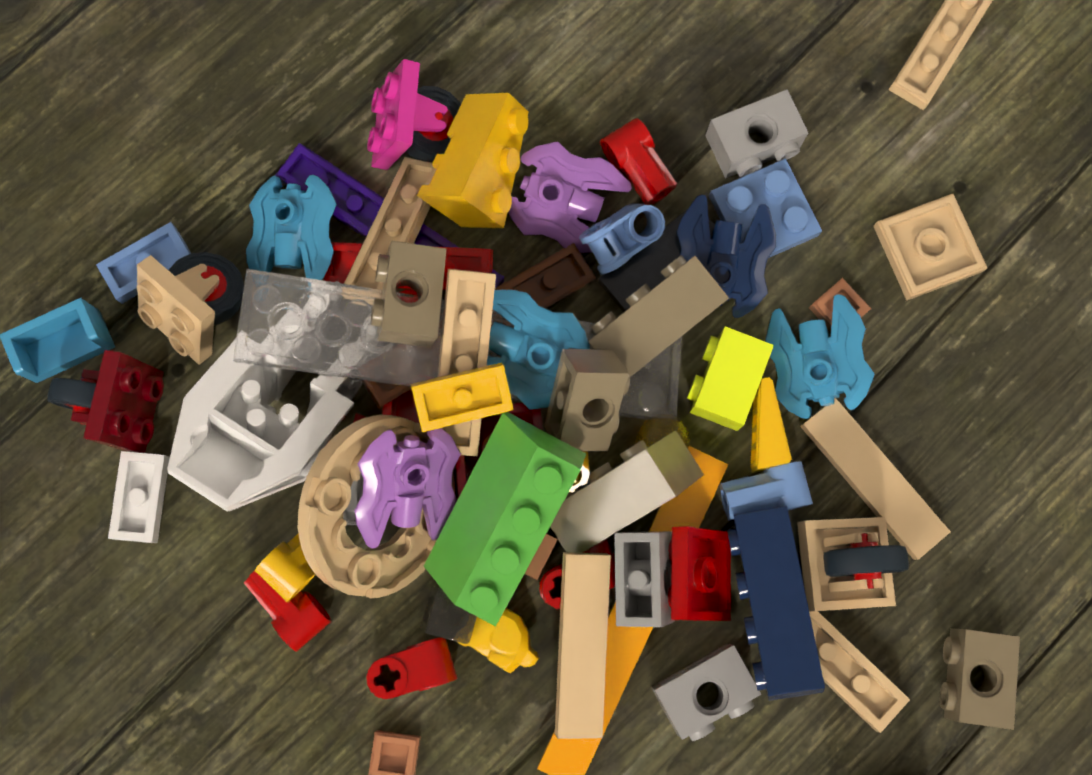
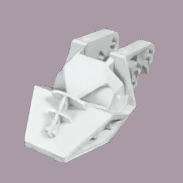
M315 279L311 284V292L306 298L302 310L294 312L290 309L261 343L241 332L184 397L168 463V474L227 512L304 482L318 453L326 446L337 426L354 406V402L351 400L363 384L356 373L357 368L383 354L390 343L377 341L378 327L371 326L372 311L366 317L364 329L356 343H351L349 346L344 344L339 350L338 359L325 375L320 374L317 379L314 378L310 382V403L306 417L300 424L298 423L299 411L295 405H283L277 415L276 409L270 406V404L274 400L278 401L281 398L282 391L336 313L343 297L341 293L343 284L338 281L335 283L330 281L328 284L325 281Z

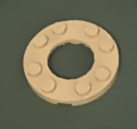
M393 415L370 416L358 420L341 430L320 450L302 488L297 527L305 559L317 577L330 587L345 594L380 598L401 590L425 570L424 564L437 541L432 540L428 534L423 506L419 525L411 528L401 527L388 542L377 548L362 549L356 546L346 533L345 526L347 522L343 519V512L351 500L350 487L353 481L360 479L361 472L357 463L369 445L389 429L394 432L397 442L404 441V437L407 435H414L419 437L420 441L428 443L427 431L422 432L419 423ZM452 471V484H451V486H452V488H453V490H454V493H455L454 474H453V471Z

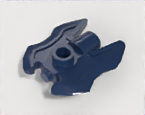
M705 195L697 196L682 217L677 230L681 245L680 255L686 261H689L694 256L698 258L729 297L726 301H729L730 298L735 299V305L731 307L732 316L740 318L754 310L768 294L764 277L768 258L776 248V232L769 207L766 204L758 206L742 243V224L716 220L712 238L710 239L707 198Z

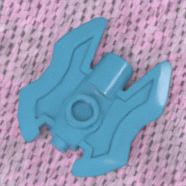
M310 175L307 178L305 184L308 188L306 192L301 190V186L298 184H287L286 189H281L282 182L280 178L272 176L259 188L249 206L254 225L253 236L246 248V258L257 289H264L266 287L274 263L275 267L301 269L303 261L307 285L310 289L315 279L318 281L323 280L331 264L334 251L329 238V221L337 204L328 186L318 176Z
M494 290L493 310L511 323L514 328L496 321L493 323L490 330L488 350L501 356V358L488 356L487 366L497 363L504 365L510 393L517 396L529 410L549 407L562 349H590L586 332L573 313L551 312L538 306L526 292Z
M838 294L834 296L831 337L829 336L825 320H811L801 323L798 326L800 344L783 311L779 308L775 309L771 316L766 342L774 345L770 358L775 363L778 377L775 388L777 399L788 411L803 419H809L812 414V408L808 406V400L813 399L814 402H819L821 406H830L834 404V398H838L842 393L846 395L844 402L849 410L855 409L866 397L875 374L864 360L862 341L866 328L861 316L843 295Z

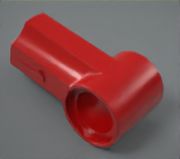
M638 118L633 119L600 140L601 148L609 163L613 164L619 172L623 171L645 205L656 204L676 188L677 182L655 152V144L650 132Z
M255 571L244 582L246 587L273 618L271 624L277 634L296 652L332 622L331 617L323 606L307 591L304 593L301 590L293 599L286 602Z

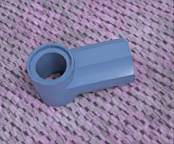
M801 461L764 470L763 474L734 479L719 485L720 497L728 521L734 520V515L784 506H787L788 510L813 504Z

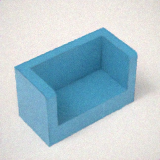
M82 298L0 334V339L14 372L35 383L102 354L105 350L115 348L100 310Z

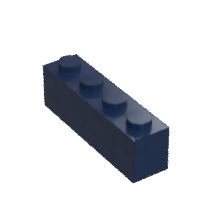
M784 506L734 515L735 529H729L727 533L732 556L741 555L744 572L735 573L740 600L749 598L752 616L744 617L748 644H758L761 659L760 662L752 663L757 691L766 690L768 701L823 693L825 684L788 508Z

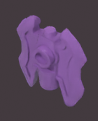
M559 142L539 145L525 152L520 158L521 162L527 166L532 164L537 170L532 172L531 177L524 176L520 188L525 191L524 197H526V201L518 202L517 197H512L509 214L513 222L524 235L542 234L557 240L563 248L574 243L580 253L592 252L588 244H582L579 236L589 227L577 218L596 222L604 198L588 191V189L629 192L632 188L631 183L613 164L603 158L584 159L569 153Z
M442 428L427 431L428 443L420 441L419 437L414 435H407L404 437V441L397 442L394 432L389 429L369 445L357 463L364 483L363 495L354 512L356 524L368 547L376 548L379 546L390 514L391 522L395 526L411 528L419 525L422 506L428 534L432 540L438 539L457 500L451 486L452 471L461 455L452 437Z

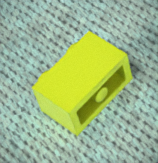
M726 326L718 338L711 335L702 356V360L708 362L704 376L695 375L687 395V399L694 401L689 413L738 431L746 422L774 345Z

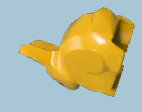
M507 607L496 626L467 612L462 620L461 628L452 638L464 647H472L487 657L490 662L508 673L513 672L519 666L531 667L539 659L537 651L531 648L530 633L522 617Z

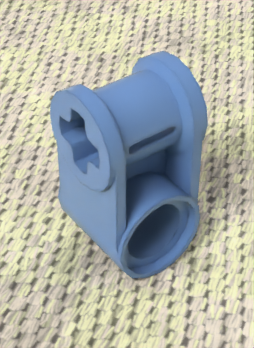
M629 204L607 219L585 230L579 236L582 244H588L599 263L597 269L600 274H606L619 268L633 255L654 241H657L665 229V219L662 212L652 205ZM643 212L647 219V226L642 233L637 234L634 229V220L639 213Z

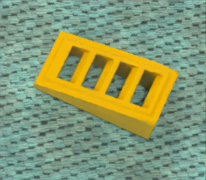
M770 377L761 379L753 400L750 465L752 473L788 464L792 460L773 380Z

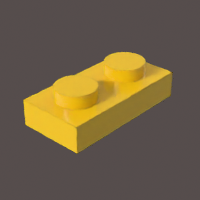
M502 363L410 384L422 432L513 410L505 368Z

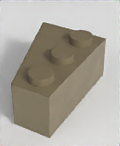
M680 255L661 271L666 279L651 290L647 283L626 299V302L630 305L628 310L618 318L611 311L592 326L591 329L596 335L588 341L595 350H613L631 377L728 300L729 297L696 256L686 261Z
M676 430L650 447H647L643 440L620 454L624 463L614 469L611 468L608 462L589 473V485L581 490L576 488L574 492L567 494L550 526L566 552L583 553L675 498L704 475Z

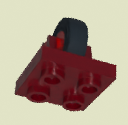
M105 350L100 371L83 369L80 380L53 378L47 401L73 410L70 421L86 425L84 439L127 452L145 453L147 444L152 439L154 433L153 418L157 401L162 397L164 390V372L122 352Z

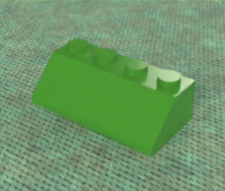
M508 412L502 413L424 564V568L454 605L494 626L497 625L582 468L586 453Z

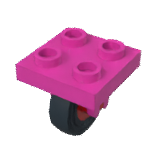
M403 59L393 73L388 72L382 87H377L374 91L371 111L377 113L376 124L370 130L367 143L368 152H373L371 167L388 170L405 151L411 157L418 160L433 162L437 154L445 153L451 138H449L447 132L461 106V102L450 92L439 87L423 86L418 88L420 63Z

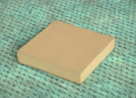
M954 194L877 221L874 225V229L906 300L982 273L987 269L986 263Z

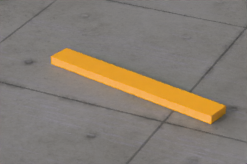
M688 446V450L704 475L678 496L659 507L648 532L672 531V527L678 526L699 528L728 464ZM616 600L608 615L603 735L653 627L616 626ZM554 730L537 769L548 775H585L602 738L558 739Z

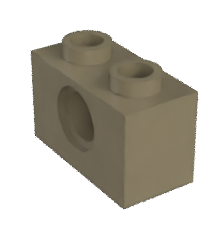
M391 241L387 255L379 254L375 281L383 282L382 299L374 298L371 313V326L378 327L377 341L432 347L438 338L447 249ZM400 286L411 287L416 291L418 301L413 303L402 301L397 296L395 289Z
M562 349L544 424L548 434L581 451L609 450L612 435L617 432L619 427V409L623 395L627 394L630 386L629 372L613 350Z
M950 628V637L945 639L943 646V659L948 664L947 681L941 685L939 695L940 706L944 710V718L961 723L1014 730L1020 637ZM978 665L983 671L984 680L982 685L975 689L971 684L970 674L972 669Z

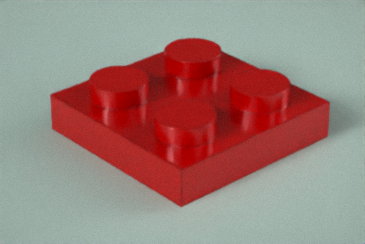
M689 526L672 527V539L668 549L669 558L672 562L671 586L668 591L671 620L731 621V549L728 533Z

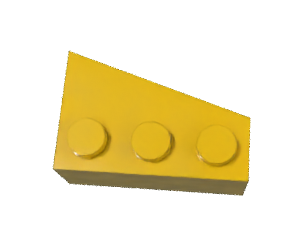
M510 93L466 94L447 132V135L451 138L450 143L444 154L436 155L432 163L436 169L429 185H421L417 196L461 227L504 228L507 213L512 205L511 193L515 174L520 167V150L524 133L528 128L529 111Z

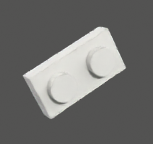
M121 451L108 539L158 543L170 457L159 454Z

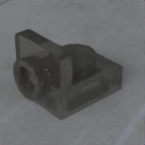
M432 586L420 630L430 635L468 644L477 616L454 605L441 588Z

